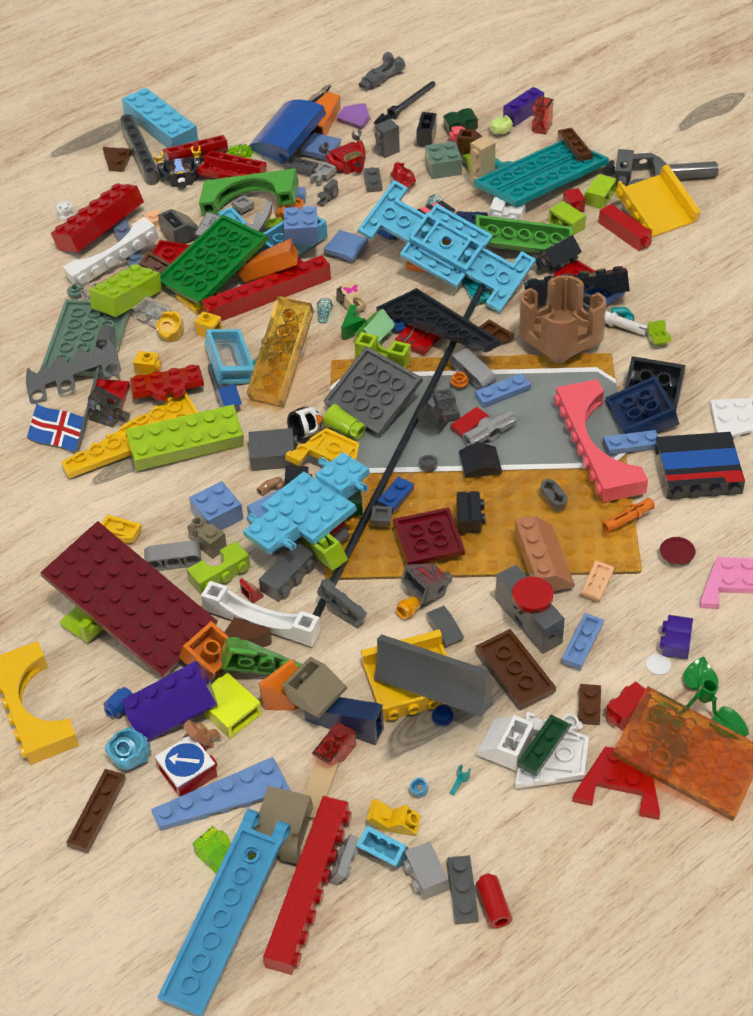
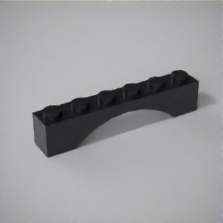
M623 266L613 267V270L602 268L592 273L581 271L578 275H572L571 273L561 275L576 277L584 285L596 286L612 294L630 292L628 271ZM554 276L544 277L543 280L532 278L524 282L525 290L532 288L538 292L537 305L544 304L547 301L548 282Z

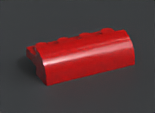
M219 135L162 149L166 160L186 157L194 158L191 147L193 146L194 152H197L199 150L198 146H200L201 155L199 158L203 159L210 150L228 153V143L224 135Z
M210 150L204 156V163L197 168V174L220 179L264 173L267 169V162Z

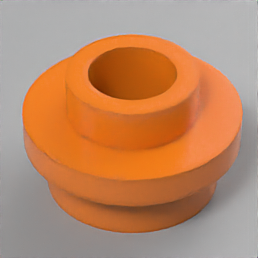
M456 372L451 377V385L456 388H463L468 385L469 379L464 372Z

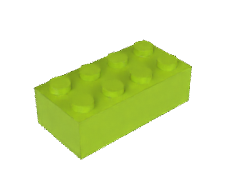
M138 264L131 265L129 268L120 271L113 277H109L104 282L89 289L91 308L115 317L123 314L161 291L160 273L150 268L141 267Z

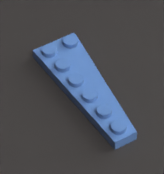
M271 757L151 810L160 831L191 823L192 821L209 818L210 815L222 812L224 814L230 812V809L252 806L251 803L264 799L268 786L291 790L275 759Z

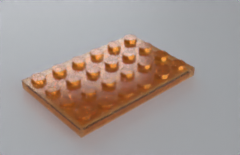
M647 686L611 755L731 821L735 819L753 780V741Z

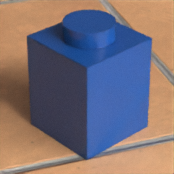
M235 383L216 390L221 407L234 404L235 410H238V406L242 402Z

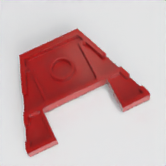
M605 746L573 794L572 802L592 806L596 787L642 796L639 816L659 820L660 808L649 755Z

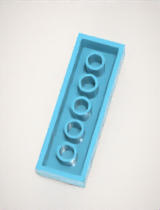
M142 88L122 98L124 114H131L141 128L166 148L198 141L196 125L148 88Z

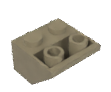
M311 656L282 685L291 703L318 718L348 689L324 663Z

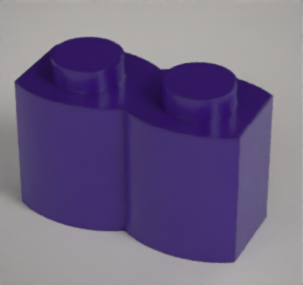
M668 615L667 621L663 620L662 633L666 634L665 637L661 636L659 649H663V656L688 659L693 618Z

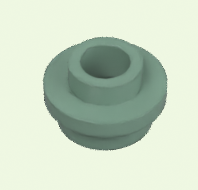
M73 284L68 287L67 294L70 298L79 299L83 296V286Z

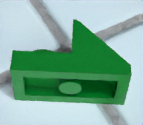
M350 304L341 326L342 340L354 337V333L366 322L365 318H360V313L357 312V305Z

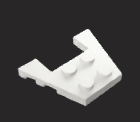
M527 712L526 720L534 722V734H537L547 719L541 720L535 717V714ZM569 729L537 777L518 767L515 788L521 789L584 779L589 737Z

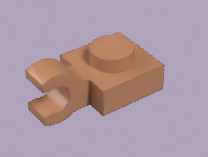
M188 719L183 725L192 740L205 746L214 747L212 739L214 737L221 739L222 737L218 730H208L200 722L195 723Z

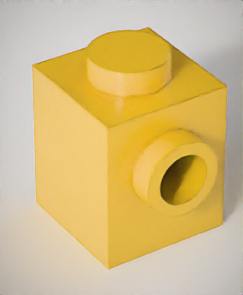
M204 311L194 322L197 335L203 337L206 336L207 330L223 329L220 316Z
M138 351L133 361L135 374L148 375L155 371H161L162 361L159 359V353Z

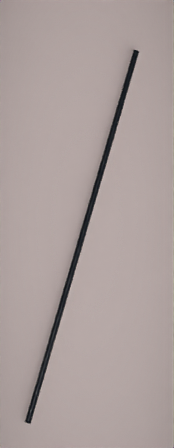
M479 284L463 316L467 320L470 319L485 289L483 284ZM450 341L344 551L348 560L372 514L373 506H376L377 500L380 498L457 342ZM348 560L334 570L330 581L335 583V586ZM320 598L312 615L320 618L327 602Z

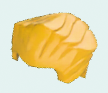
M165 311L162 313L161 318L156 323L160 337L167 342L178 340L182 337V333H184L182 317L176 311Z

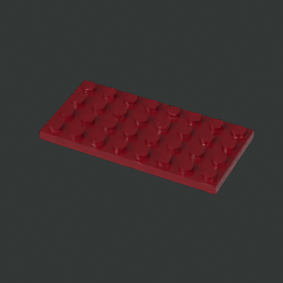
M99 521L93 524L40 573L42 578L161 679L181 661L179 655L183 645L211 621L215 625L218 624V620Z

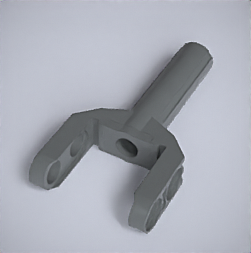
M638 153L633 156L632 170L651 169L653 177L660 175L662 166L665 165L670 166L679 180L712 178L718 175L717 161L666 164L659 156L653 153ZM642 159H646V160H647V161H646L645 163H643V164L639 163V161L642 160ZM622 163V168H627V165ZM649 178L633 179L628 182L627 186Z

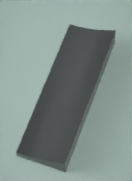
M382 634L377 638L378 652L374 679L480 717L493 705L490 670Z

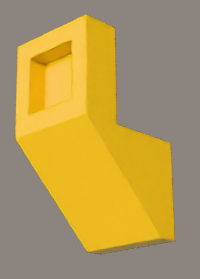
M375 799L370 803L367 821L382 831L415 836L418 832L421 815L406 805L392 809L380 800Z

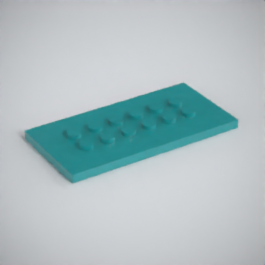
M561 140L473 180V186L518 207L609 164V158L590 150L593 153V159L577 161Z

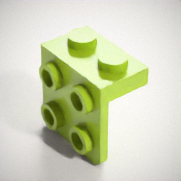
M77 606L60 621L63 628L87 643L103 630Z

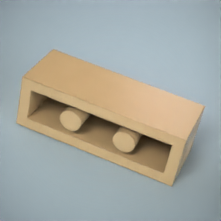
M483 136L471 143L470 182L472 184L473 180L495 170L496 142L487 136Z

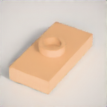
M596 560L581 591V596L600 603L615 567Z

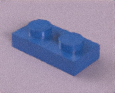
M398 476L377 500V505L392 507V513H394L414 490V483Z

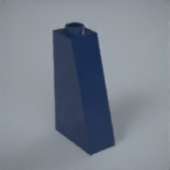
M339 697L320 718L303 710L307 722L375 746L384 730L383 705L379 703Z

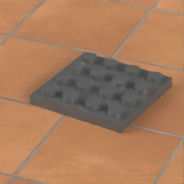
M366 346L323 402L329 407L333 404L339 405L344 411L363 423L366 429L380 437L423 382V379Z

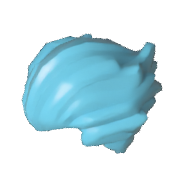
M133 727L116 732L108 740L104 748L112 762L123 770H129L147 762V755L151 753L147 737L143 736L142 733L136 731Z

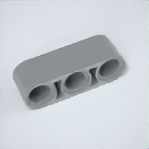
M463 348L450 356L449 359L452 366L458 372H464L469 382L476 389L480 390L496 381L492 370L469 349Z
M183 541L148 546L144 549V560L158 571L191 567L201 561L200 544L197 541Z

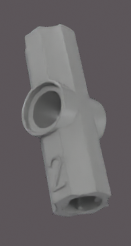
M510 410L492 419L489 417L483 418L477 427L462 434V439L466 446L475 442L482 443L486 440L494 441L500 436L502 431L516 424V418Z

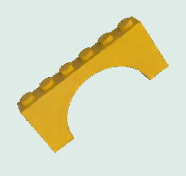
M39 641L0 655V694L5 696L1 698L4 709H9L11 712L7 714L11 726H16V729L13 730L17 742H22V746H19L23 759L28 758L30 765L79 746L69 718L59 721L42 720L31 715L23 707L22 701L26 686L36 674L48 668Z

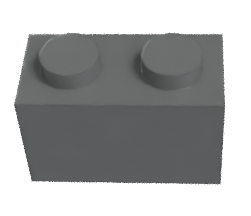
M391 119L375 125L376 152L384 158L400 152L399 126Z

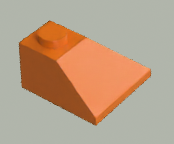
M292 659L259 683L263 709L295 711L299 708L289 701L282 687L298 669Z

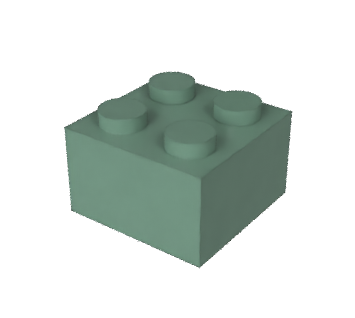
M455 141L425 146V162L431 179L462 175V158Z

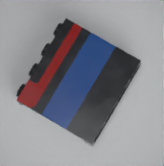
M731 431L656 437L654 450L655 454L660 455L668 486L667 499L743 494L745 478Z

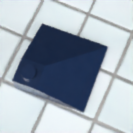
M656 376L605 397L624 434L651 430L663 432L680 424L676 410Z

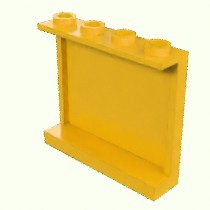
M440 629L400 640L447 656L442 644ZM377 646L360 650L361 663L376 703L383 705L384 722L446 705L374 679L377 665Z

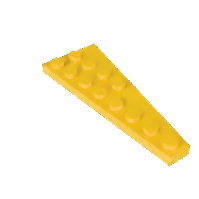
M187 393L177 399L169 397L166 403L159 407L156 405L152 408L151 412L137 416L122 425L120 430L114 434L109 433L105 435L106 438L99 443L94 442L90 444L89 449L77 452L61 462L68 479L131 456L126 429L198 413Z

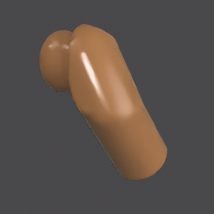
M275 477L266 480L256 490L259 495L263 496L274 486L277 490L283 488L285 482L282 481L281 477Z

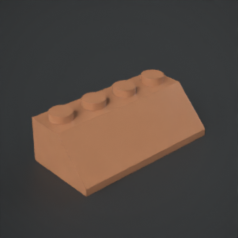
M536 516L515 519V537L529 577H540L546 580L552 586L553 591L575 587L553 525Z

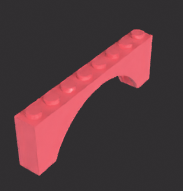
M595 379L556 387V395L553 396L554 404L559 407L560 417L565 420L566 430L570 431L571 440L576 444L577 453L579 456H582L583 466L585 469H588L589 479L591 482H594L595 492L597 495H600L602 502L647 493L648 478L643 468L620 462L606 455L592 442L587 433L585 424L589 416L603 404L604 390L599 380Z

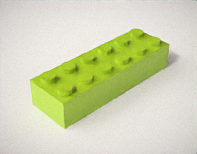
M234 404L126 429L127 442L136 471L241 447L244 444V434Z

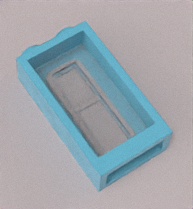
M207 330L204 344L217 383H252L255 368L241 330Z

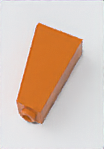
M329 91L315 102L324 106L326 115L309 135H312L313 132L327 135L341 109L340 95Z
M290 238L253 255L236 274L245 283L297 265L298 251Z

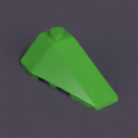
M231 637L226 638L222 646L221 670L270 675L288 662L290 658L248 640ZM294 661L298 668L302 665L301 663Z

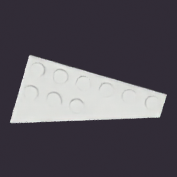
M753 398L710 400L716 432L731 431L733 439H738L740 435L746 433L753 434Z

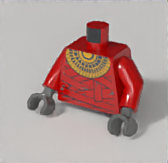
M358 129V135H355L354 130L352 132V139L356 140V143L353 141L331 151H328L330 147L328 142L324 143V147L322 144L320 145L319 152L326 155L327 162L336 166V170L344 174L354 171L361 173L363 171L366 150L363 141L360 140L362 134L360 129Z

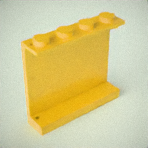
M669 165L662 166L660 175L626 187L619 181L615 191L616 196L620 198L624 208L628 210L632 218L652 231V238L697 222L701 213Z

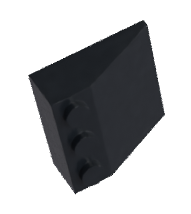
M632 356L625 389L656 376L677 411L686 365Z

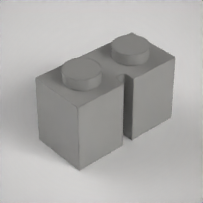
M430 841L405 851V860L402 861L406 874H411L413 889L416 894L420 893L422 900L448 891V878Z

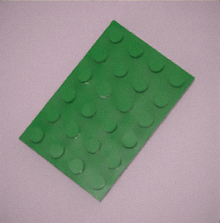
M222 214L160 274L161 285L202 306L201 300L211 297L269 239L266 234Z

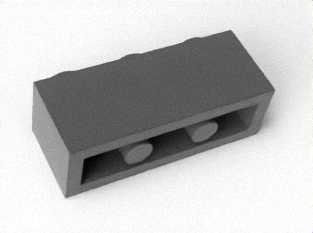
M295 542L297 546L295 549L293 548V551L288 549L259 578L260 592L277 602L287 597L291 589L296 584H299L303 577L309 571H312L316 565L315 552L298 542Z

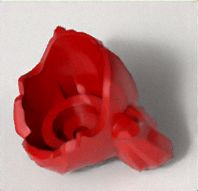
M396 162L390 176L393 180L408 187V189L411 188L416 182L414 173L410 169L405 168L404 163Z

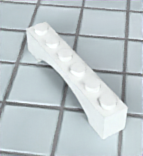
M146 217L141 218L133 223L129 233L111 248L86 259H75L65 265L63 269L67 278L73 284L81 286L158 239L159 236L155 225Z
M213 581L208 583L201 594L203 609L207 612L231 620L234 617L246 619L258 626H265L271 630L272 634L313 647L321 633L320 618L318 616L300 611L299 614H288L265 609L239 597L230 591L228 586Z

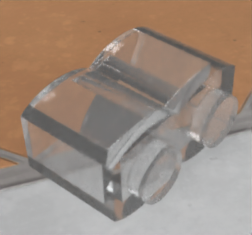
M144 297L132 308L133 317L141 323H147L150 327L157 329L156 323L161 318L162 313L172 311V309L166 304L158 303L153 298Z

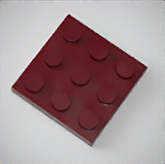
M449 507L393 519V525L407 565L426 564L465 555V548Z

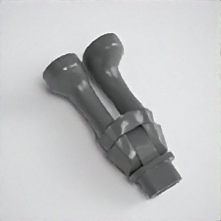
M387 51L382 56L383 64L377 68H372L366 76L362 77L359 86L367 90L368 88H374V86L385 83L387 77L400 73L405 69L404 60L401 57L394 59L392 53Z

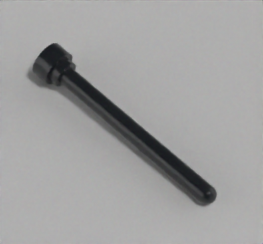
M435 81L429 82L398 106L393 105L388 108L387 114L392 119L397 118L402 109L436 85Z

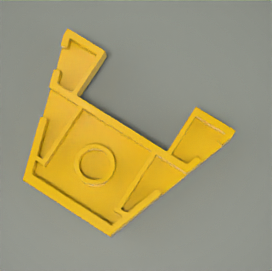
M325 428L311 437L307 443H301L294 451L287 452L285 460L300 466L308 455L317 459L324 457L326 460L332 461L342 452L356 460L359 442Z

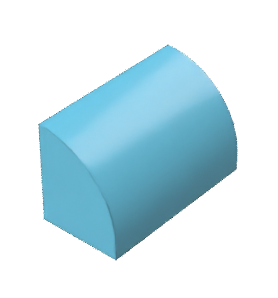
M366 826L356 845L358 848L397 868L403 865L402 861L405 860V851L409 849L405 844L369 826Z

